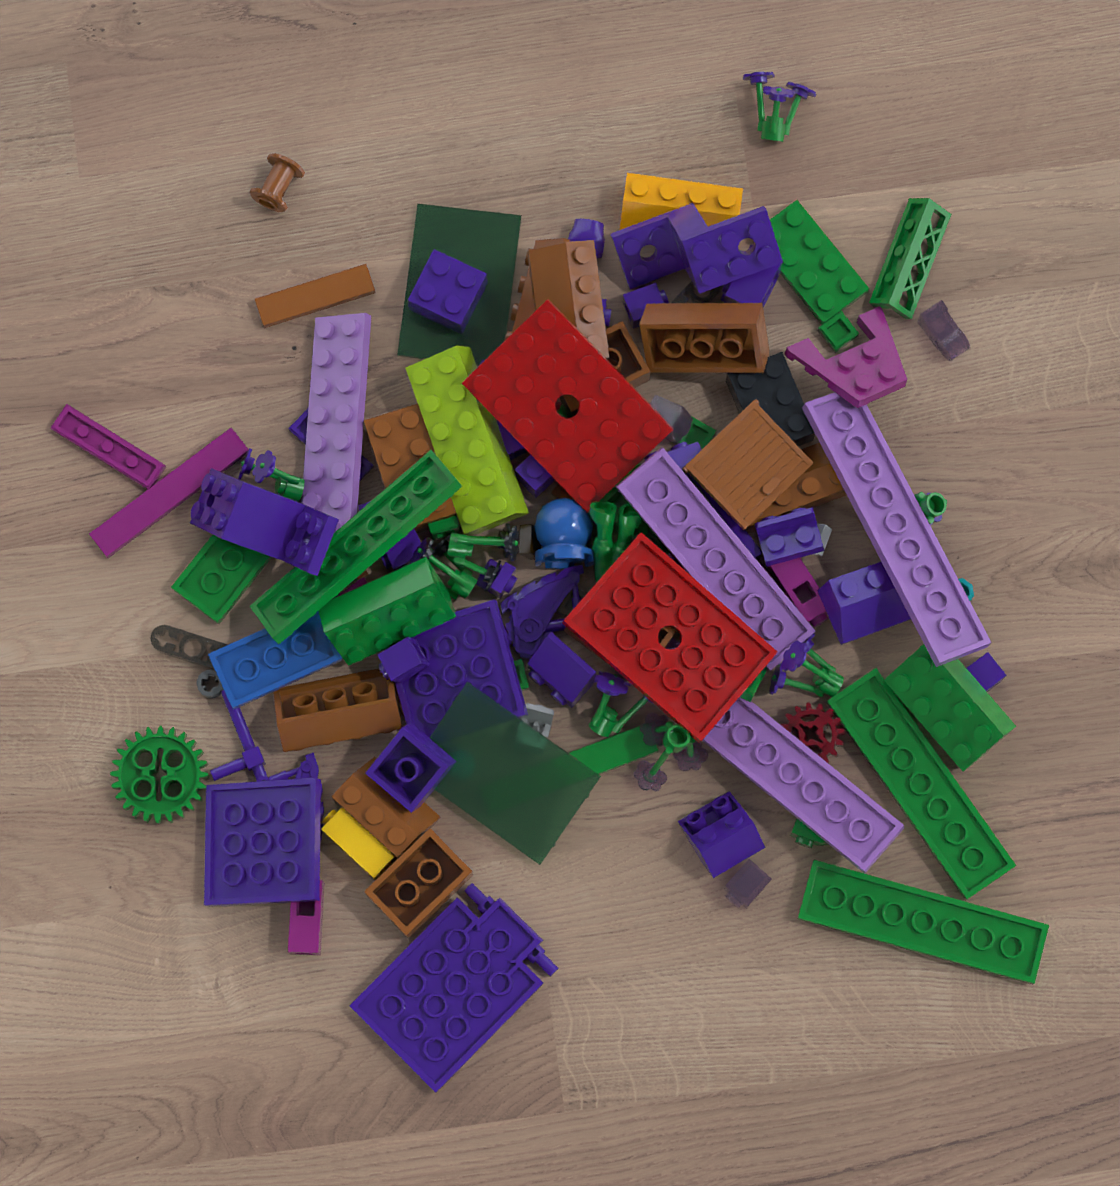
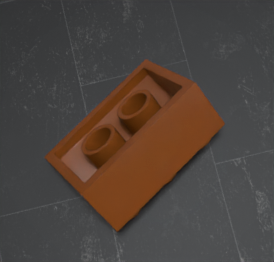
M374 756L355 771L331 797L339 807H343L398 859L429 828H432L441 817L425 802L411 813L365 774L377 759Z

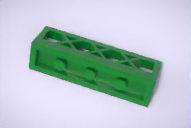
M930 198L908 199L869 304L875 308L892 309L903 318L912 319L952 215ZM933 212L940 217L934 229H932L931 224ZM926 238L928 249L926 254L922 255L921 243ZM916 265L918 275L916 280L912 282L910 272L912 267ZM906 291L908 302L904 308L899 304L902 293Z

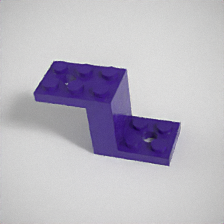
M691 203L611 233L626 282L630 289L685 269L700 294L783 263L768 212L764 206L707 226L695 205ZM745 238L752 239L753 245L749 250L741 251L738 249L741 240ZM646 245H653L655 247V251L650 257L640 256L641 249Z
M211 468L209 474H206L201 484L202 492L199 500L191 509L190 524L221 539L282 560L307 573L318 576L339 519L303 503L246 483Z

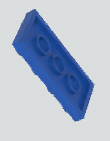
M318 611L280 644L264 628L208 654L233 710L343 660L324 633Z

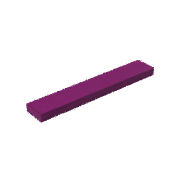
M232 427L90 532L89 535L104 555L110 558L201 489L203 478L206 474H209L211 468L224 472L243 458L249 449Z

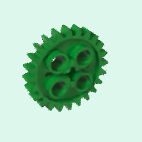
M162 726L158 727L157 734H154L150 727H147L146 736L144 737L136 731L135 737L137 741L133 743L125 739L129 748L127 750L118 748L117 751L122 756V759L112 760V763L119 767V770L110 772V775L118 778L119 781L113 783L111 787L116 790L121 789V792L115 798L118 801L127 799L123 808L129 810L134 807L132 816L135 818L143 812V820L146 823L150 821L152 816L155 817L157 824H161L163 816H166L168 821L173 823V814L175 813L182 819L185 818L183 809L187 807L189 810L194 811V806L191 803L192 800L202 801L203 799L197 792L207 788L206 785L201 783V780L209 778V774L201 771V769L208 766V762L198 760L204 752L202 749L193 751L197 744L194 739L185 743L187 739L185 732L181 733L177 738L174 727L169 730L168 734H165ZM163 749L161 768L167 775L161 777L162 799L158 802L156 800L158 780L153 774L159 772L158 750ZM143 753H151L153 757L151 764L147 767H140L138 765V758ZM174 753H180L183 756V761L178 767H170L168 765V758ZM145 782L150 783L152 787L150 794L146 797H139L137 795L138 786ZM172 783H180L182 785V791L177 797H169L167 795V788Z

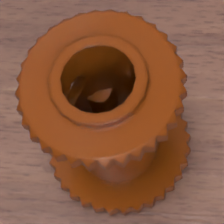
M272 153L267 157L268 162L273 166L261 189L251 188L250 195L257 203L270 210L285 212L288 207L282 198L292 178H302L305 172L292 159Z

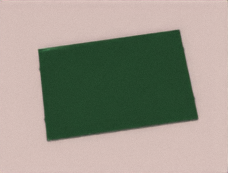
M417 204L397 356L426 359L454 346L470 347L475 363L479 366L482 359L486 360L504 342L508 327L522 215L444 207L441 205ZM434 249L487 273L488 284L462 334L409 310L408 298Z
M469 682L465 684L457 698L453 700L451 707L430 736L433 742L457 761L434 790L539 865L544 861L550 850L555 847L557 840L601 778L599 774Z

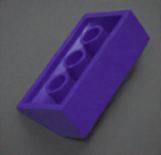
M882 562L830 579L817 590L841 645L911 620Z

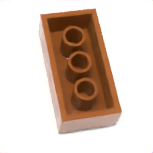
M763 303L646 304L639 324L646 364L650 373H764L770 349Z
M418 404L364 420L385 489L430 450L435 453ZM451 497L414 528L416 533L429 530L428 523L456 516Z

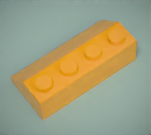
M627 173L619 230L691 203L695 205L707 226L714 225L740 215L743 188Z

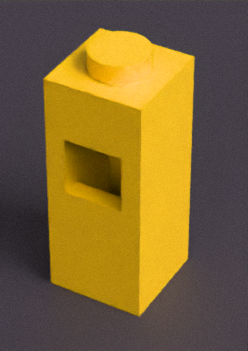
M343 807L338 811L333 809L323 819L322 823L324 826L321 828L322 832L374 880L380 877L397 860L384 845Z

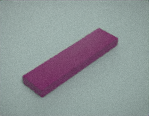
M68 404L65 405L51 426L52 431L147 490L155 485L166 468L162 462Z

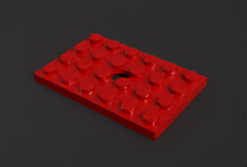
M549 299L462 382L471 394L586 512L589 511L592 502H599L674 429ZM572 395L578 400L579 411L575 416L565 418L557 412L556 401L560 396Z
M642 532L562 622L563 625L676 724L681 725L687 730L690 736L698 743L707 736L778 652ZM673 627L678 630L681 642L677 648L666 649L659 643L658 634L662 628Z

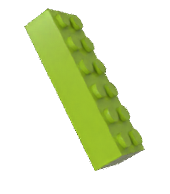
M454 346L405 369L436 456L462 485L451 499L463 533L478 535L529 514L495 417L462 384L477 368L470 347Z

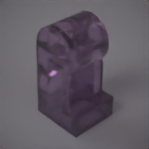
M942 300L920 314L918 324L937 350L939 349L948 361L954 360L970 349L967 337L948 313L947 306Z

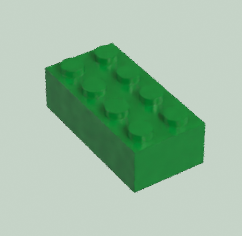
M426 557L336 597L318 611L324 633L348 666L388 649L407 637H415L456 617L449 591Z
M924 644L884 679L887 685L963 772L1017 727L959 659L936 667Z

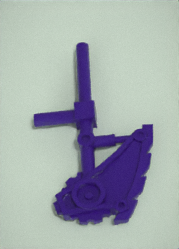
M583 565L565 568L558 575H556V572L545 575L537 584L535 580L525 585L518 595L515 592L501 603L502 614L507 610L512 613L508 617L510 621L506 623V630H508V636L513 642L512 646L516 649V653L520 654L521 658L530 659L550 632L562 631L566 628L562 624L565 618L551 619L571 590H573L574 597L572 598L573 609L582 600V597H579L578 583L580 575L584 574Z
M221 691L245 752H242L243 757L210 770L214 781L245 768L253 771L257 782L289 780V777L296 775L295 779L318 778L319 767L314 752L305 755L306 761L301 762L300 767L288 772L284 770L268 777L263 766L266 765L260 748L254 744L240 707L233 710L225 691ZM321 783V797H322L323 788H322V783ZM321 802L320 822L324 816V802ZM323 824L320 825V844H321L322 834H323V832H322V830H321V828L323 827Z

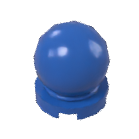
M568 498L551 500L542 506L538 512L535 521V533L537 541L543 548L535 551V566H540L544 562L546 569L564 570L565 568L573 567L574 563L584 562L585 567L594 565V552L586 547L592 538V519L589 511L586 512L575 500Z

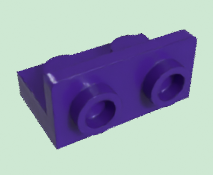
M797 508L791 511L790 514L779 517L768 516L763 518L761 522L755 523L766 567L824 551L813 508Z

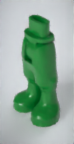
M595 501L590 504V516L597 524L598 532L592 546L596 583L633 542L632 538L635 529L644 522L630 504L623 505L619 509L618 539L616 543L612 540L617 510L616 505L608 501Z

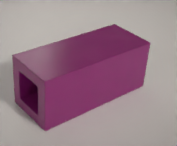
M801 558L767 567L775 583L810 625L812 624L815 628L829 619L817 591L819 586Z
M320 880V901L291 902L289 954L321 956L325 885L323 880Z

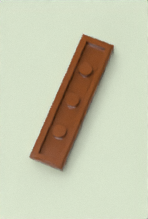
M363 264L255 298V302L263 327L267 328L375 294L376 292L367 264Z

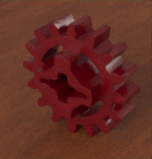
M807 702L806 710L802 711L800 707L795 706L796 715L792 716L788 713L785 715L789 723L780 725L791 734L793 729H796L799 732V740L811 750L820 749L822 751L817 755L829 764V755L836 758L839 756L835 747L844 746V743L838 739V736L845 735L844 729H837V726L842 723L840 718L832 720L833 709L830 708L823 712V704L819 703L816 709H812L810 702ZM817 716L815 721L804 722L802 720L805 717ZM828 725H830L832 730L831 742L825 738V730L828 728ZM802 728L811 732L817 729L816 733L822 743L814 739H810L807 742L808 737Z

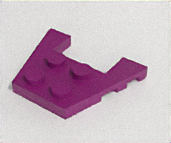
M881 307L858 316L856 323L870 341L826 360L810 339L807 338L788 346L784 355L792 362L796 359L804 365V370L810 375H818L828 383V388L856 408L905 387L908 379Z

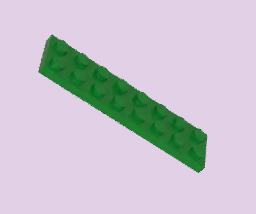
M430 450L333 534L318 576L294 567L253 602L250 608L270 636L280 644L425 518L429 517L447 499L452 497L462 485L436 454Z
M877 668L826 702L829 708L833 709L834 715L841 719V725L965 901L1017 866L893 690L884 681Z
M813 860L797 918L802 921L1032 985L1036 981L1049 929L1048 924L818 860Z

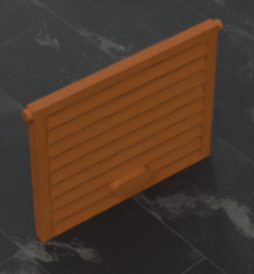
M757 399L753 400L682 468L683 472H688L743 530L813 464V461L758 405L759 401Z

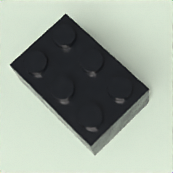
M783 352L768 357L764 373H727L726 384L739 414L753 400L757 399L759 401L758 405L797 446L814 440L815 432L802 409L804 402Z

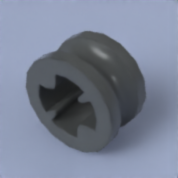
M206 670L198 676L197 688L204 697L216 698L221 695V691L224 689L216 671ZM210 677H215V682H219L218 687H213L211 692L206 691L207 687L203 686V682L209 681Z

